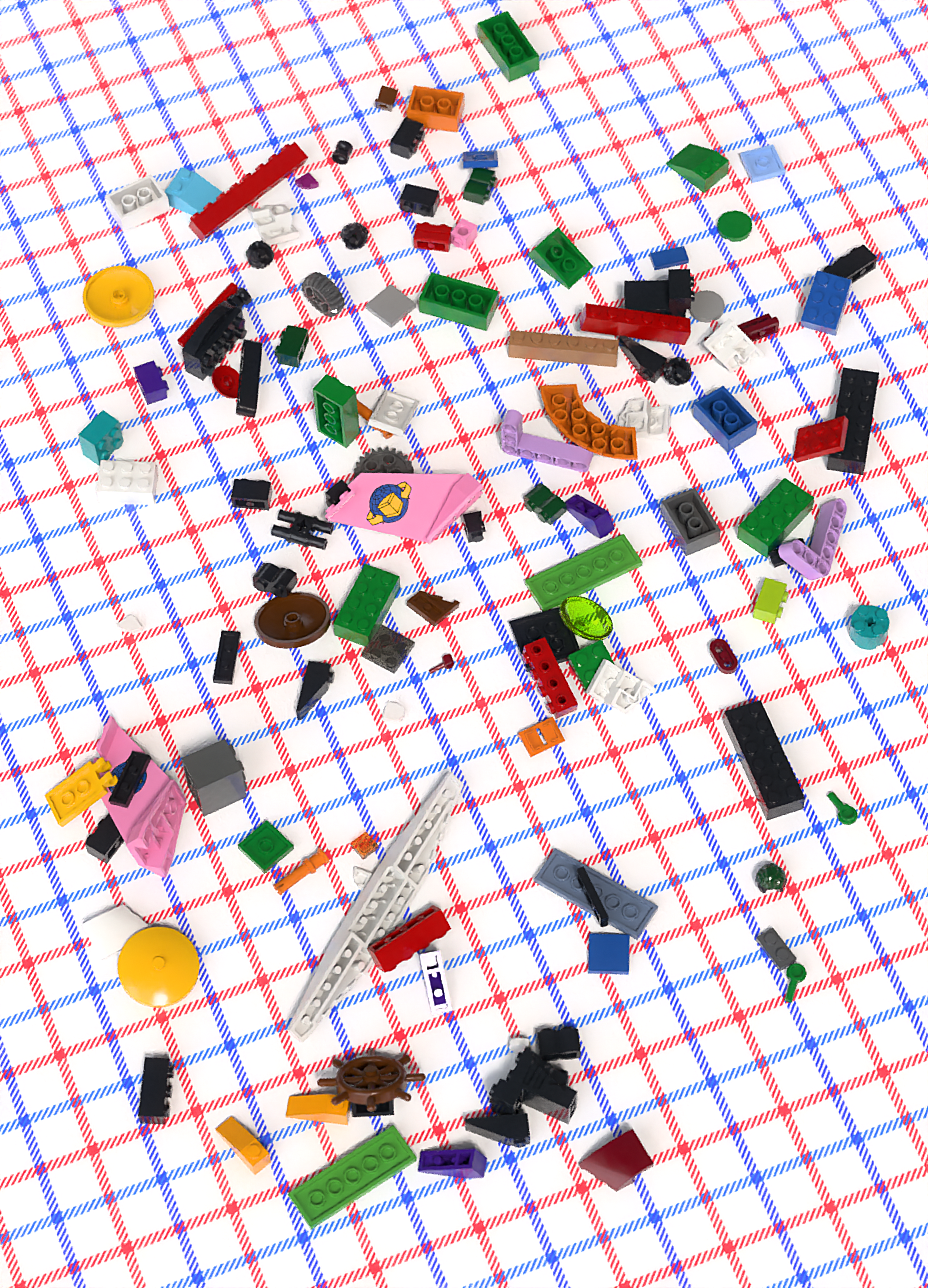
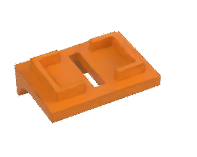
M553 717L523 730L517 735L524 744L530 758L565 742ZM539 728L543 738L547 743L546 745L543 744L536 729Z

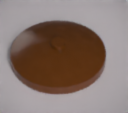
M290 593L285 598L275 597L266 602L258 610L254 624L256 633L261 641L272 647L291 649L306 646L321 638L330 626L331 614L327 603L320 597L309 593Z

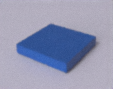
M497 150L463 152V168L498 167Z
M589 933L588 974L629 975L630 935Z

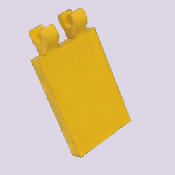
M104 757L99 758L95 763L89 761L44 795L58 825L64 827L108 793L107 787L117 784L118 778L109 771L112 766L109 761H105ZM109 771L101 778L99 773Z

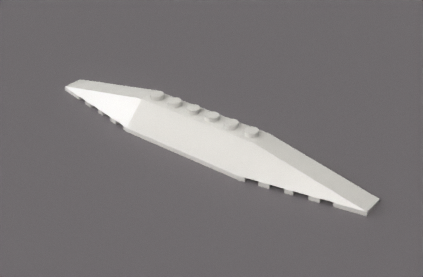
M452 772L446 775L388 850L327 947L287 1030L300 1043H303L319 1026L318 1023L332 1012L331 1009L344 999L343 996L349 989H353L356 986L360 977L367 974L374 963L367 948L394 931L430 871L428 870L431 860L435 859L437 854L435 850L439 841H442L444 836L442 832L445 825L450 821V812L452 807L456 806L464 785Z

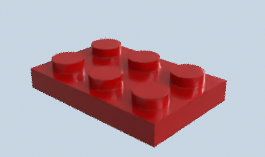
M842 416L799 428L793 459L798 463L843 451L848 419Z

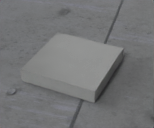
M392 284L366 304V309L390 328L416 308V303Z

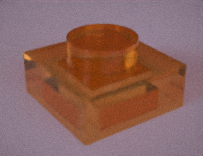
M364 832L350 843L353 850L363 860L379 849L378 844L367 832Z

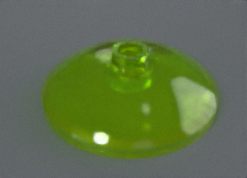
M570 596L560 605L559 611L563 623L578 637L590 641H599L606 639L613 630L611 617L602 606L593 600L581 596Z

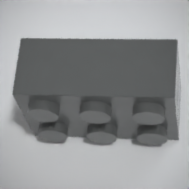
M696 488L661 501V515L685 556L720 543L721 530Z

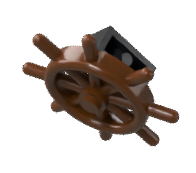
M370 1049L367 1052V1056L358 1057L346 1063L339 1059H334L332 1065L339 1069L336 1073V1078H320L317 1081V1085L320 1087L336 1086L338 1095L332 1098L331 1103L338 1105L345 1100L351 1102L352 1118L394 1115L395 1098L398 1097L407 1102L411 1100V1094L405 1092L407 1082L424 1081L426 1075L424 1073L407 1074L404 1065L410 1062L411 1058L409 1055H404L395 1060L386 1056H378L375 1050Z

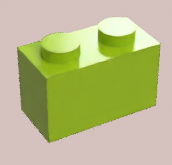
M765 577L754 607V619L775 625L777 618H781L783 613L782 603H786L788 600L789 592L786 591V583Z

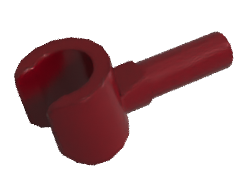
M444 655L442 657L443 663L429 670L430 674L443 668H453L454 661L452 655Z

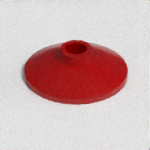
M221 365L216 367L211 377L215 389L226 398H237L239 373L230 366Z

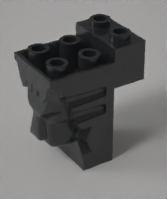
M668 269V280L624 281V309L686 318L687 309H691V302L695 301V291H691V287H694V276H690V269Z
M526 1046L523 1053L519 1052L515 1060L517 1065L514 1070L511 1069L506 1080L500 1078L498 1083H494L491 1087L489 1103H491V1111L498 1115L518 1114L524 1104L565 1124H569L577 1108L578 1091L568 1086V1071L554 1068L550 1063L541 1060L542 1057Z

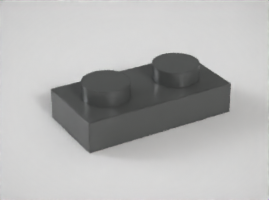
M773 927L756 937V942L779 972L796 962L797 958Z

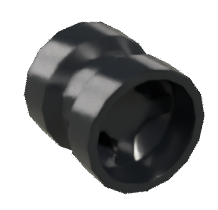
M340 140L336 144L332 160L337 164L345 165L349 161V155L353 151V146L347 141Z
M242 287L236 291V294L227 297V302L239 309H242L244 305H248L252 301L250 294Z

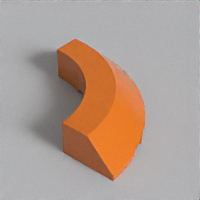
M577 384L540 386L541 398L548 416L568 439L578 446L601 456L623 460H638L635 427H623L614 424L610 426L601 422L600 418L592 412H588L583 406L577 390Z

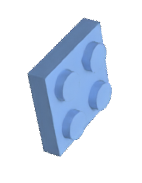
M773 144L740 153V158L752 183L785 175V168Z

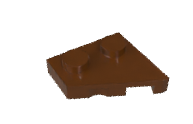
M424 591L417 592L407 601V606L434 627L459 608L460 604L456 600L452 603L443 600L442 596L431 595Z

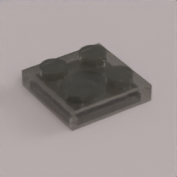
M382 625L363 650L362 657L395 674L415 646V642Z

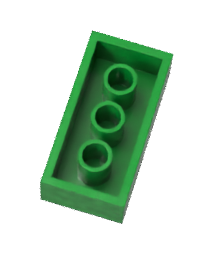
M508 11L477 23L478 38L509 82L539 70L538 53Z
M431 272L419 298V312L484 331L488 330L499 305V291Z
M326 374L313 388L317 431L347 448L360 434L356 391L351 386L341 383L336 377Z
M784 477L738 526L737 538L768 558L769 551L776 549L813 510L814 497Z
M365 564L333 623L334 635L370 648L401 588L400 576Z

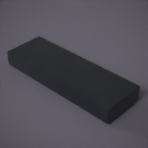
M221 631L213 683L233 684L241 632Z
M132 751L108 800L110 804L125 808L129 807L152 759L150 755Z
M584 866L577 869L576 878L600 927L608 926L609 916Z

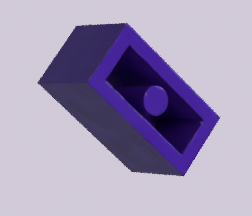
M154 360L133 367L135 378L147 405L168 398L167 391L169 387L167 381L162 380V370L160 366H156Z

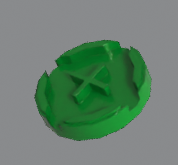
M734 210L728 211L719 217L717 230L719 235L725 240L727 238L731 242H739L749 237L753 224L747 214Z

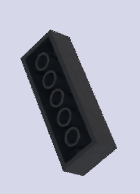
M843 367L835 418L845 416L848 419L846 440L843 451L829 454L827 470L864 475L879 379L878 372Z
M761 700L724 711L723 724L766 821L802 810L805 802L804 794Z

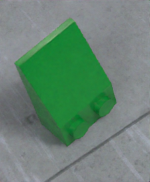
M690 143L666 162V165L700 191L706 193L728 174L729 160L715 150Z
M559 227L528 254L540 269L568 290L594 267Z

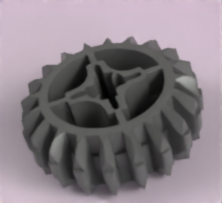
M314 272L303 281L302 291L305 293L304 296L307 297L308 302L316 310L331 318L342 311L345 306V299L342 297L343 294L339 291V288L330 278H327L326 275L320 272Z

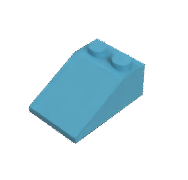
M183 167L164 191L168 197L170 207L190 215H194L196 212L200 214L209 202L213 204L217 201L216 198L223 193L199 174Z

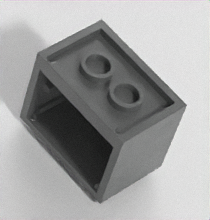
M225 739L182 758L187 786L204 817L246 798L245 790L248 787L245 782L244 767L240 760H236V752L232 744L228 745Z

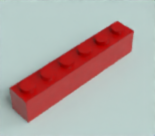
M585 303L580 314V330L685 345L691 334V320L685 317Z

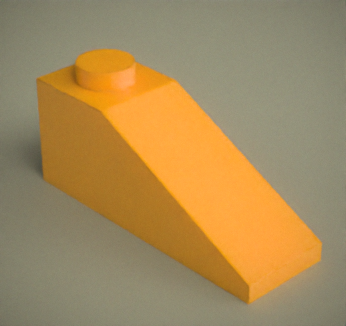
M334 1094L290 1096L286 1118L348 1125L351 1102L345 1100L338 1105H333L331 1100L337 1096Z
M232 1116L215 1129L254 1175L271 1163L269 1152Z

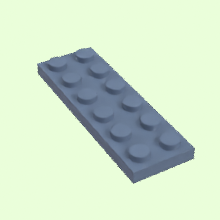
M555 848L534 878V882L595 916L576 878L577 869L584 866L609 916L608 924L638 940L657 912L658 905Z

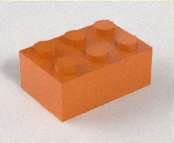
M414 85L406 111L407 118L423 123L424 128L458 133L465 107L464 93Z

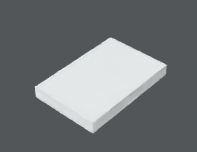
M385 390L369 419L368 425L403 437L420 401Z

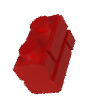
M428 222L417 223L414 234V248L449 252L452 227L445 224L432 225Z

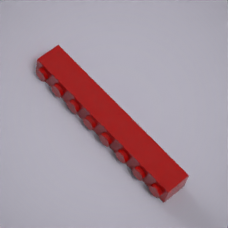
M293 142L291 145L286 144L278 155L274 153L269 157L266 164L261 163L255 168L256 171L254 173L246 174L242 178L243 181L241 183H234L229 188L230 191L226 194L224 192L221 193L213 204L209 202L200 214L196 212L192 215L188 227L203 242L245 210L247 206L253 204L303 166L308 156L296 142Z

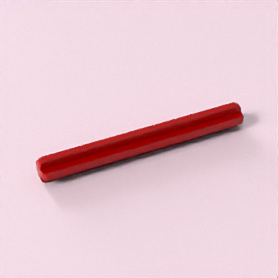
M231 282L177 339L178 344L184 347L204 319L223 301L227 302V297L232 294L234 295L238 290V286Z

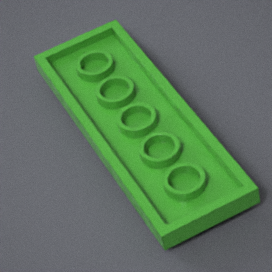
M622 534L526 579L525 585L542 612L641 567L643 562L626 536Z
M393 1125L289 1192L288 1197L312 1230L416 1162L417 1157Z

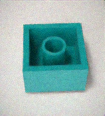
M104 410L78 434L83 455L98 466H100L101 460H108L111 454L116 449H119L124 442L120 422Z

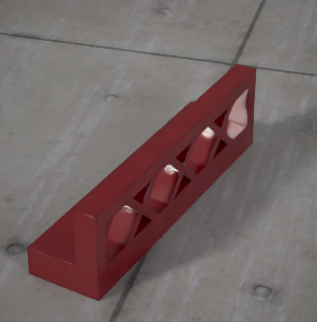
M768 313L737 326L754 342L777 333L779 330V320L776 316L771 318Z

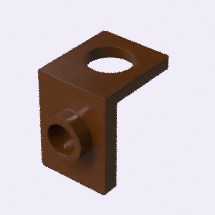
M382 85L378 99H375V108L392 112L398 90Z

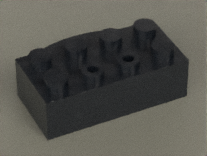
M223 301L204 319L182 349L186 372L202 381L207 376H212L215 366L223 361L224 356L233 349L238 339L242 340L246 336L245 319H243L241 309Z

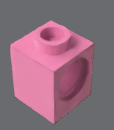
M463 218L451 231V243L457 248L467 250L477 237V225Z

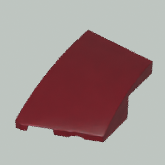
M632 1128L593 1152L579 1163V1167L617 1192L634 1183L635 1176L654 1167V1163Z

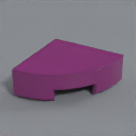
M309 172L295 180V185L302 189L309 190L319 187V183Z

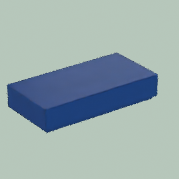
M684 246L650 253L654 271L689 263Z

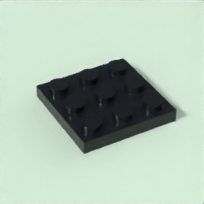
M564 606L509 621V626L521 658L525 645L543 637L546 638L558 664L569 661L567 656L580 650ZM523 661L526 672H530L529 664H525Z

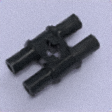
M280 509L278 520L290 523L292 527L286 528L274 524L271 536L286 539L288 543L292 542L303 545L305 548L311 546L325 550L328 543L327 539L314 536L313 533L319 531L331 535L334 530V524L319 520L317 516L312 517L301 512L293 513Z

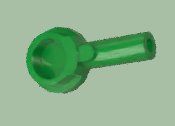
M830 792L827 795L839 810L838 819L842 824L851 825L857 821L858 813L852 806L844 805L834 792Z
M791 964L786 970V976L790 982L784 1001L788 1003L793 1001L797 984L803 982L806 978V969L801 964Z

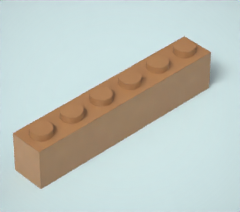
M510 331L509 358L617 368L619 340Z

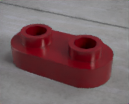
M723 639L713 640L710 643L709 653L718 669L724 674L734 673L737 670L738 660L730 646Z

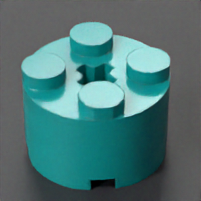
M860 605L851 617L849 636L857 647L873 650L885 643L890 625L887 611L873 605Z

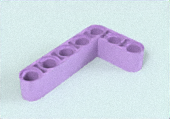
M513 409L508 410L501 427L502 450L506 454L578 472H587L589 470L594 455L593 452L580 446L523 433L522 414Z
M838 498L822 505L810 548L800 540H793L779 546L780 557L809 580L825 577L830 572L847 512L845 501Z

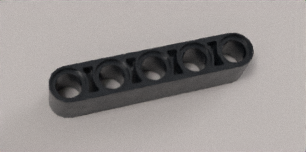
M246 339L243 341L236 415L255 418L258 402L262 342Z

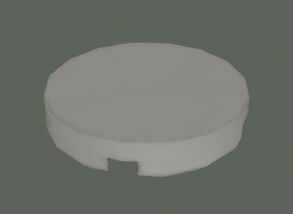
M699 291L695 293V301L691 302V309L689 311L691 316L699 322L709 323L712 320L716 321L723 315L725 308L724 300L714 291Z

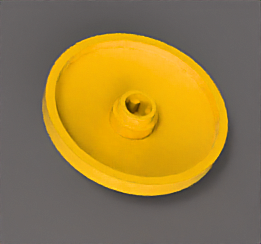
M112 266L97 272L88 280L83 290V304L87 314L95 322L108 327H126L139 322L150 312L155 300L153 284L149 277L142 271L130 266Z
M167 927L147 928L133 935L123 946L118 958L119 980L125 992L133 1000L144 1006L154 1008L172 1006L186 998L195 987L199 976V957L194 945L182 933Z

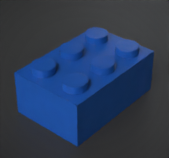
M817 270L801 318V327L836 336L852 288V280Z
M724 386L694 403L693 417L727 453L757 433L758 422Z

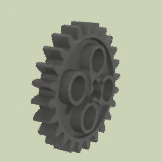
M388 446L385 450L379 447L378 451L372 448L371 454L365 452V457L360 456V462H356V468H354V479L360 473L414 474L412 461L408 460V455L403 456L402 451L396 453V448L389 451Z

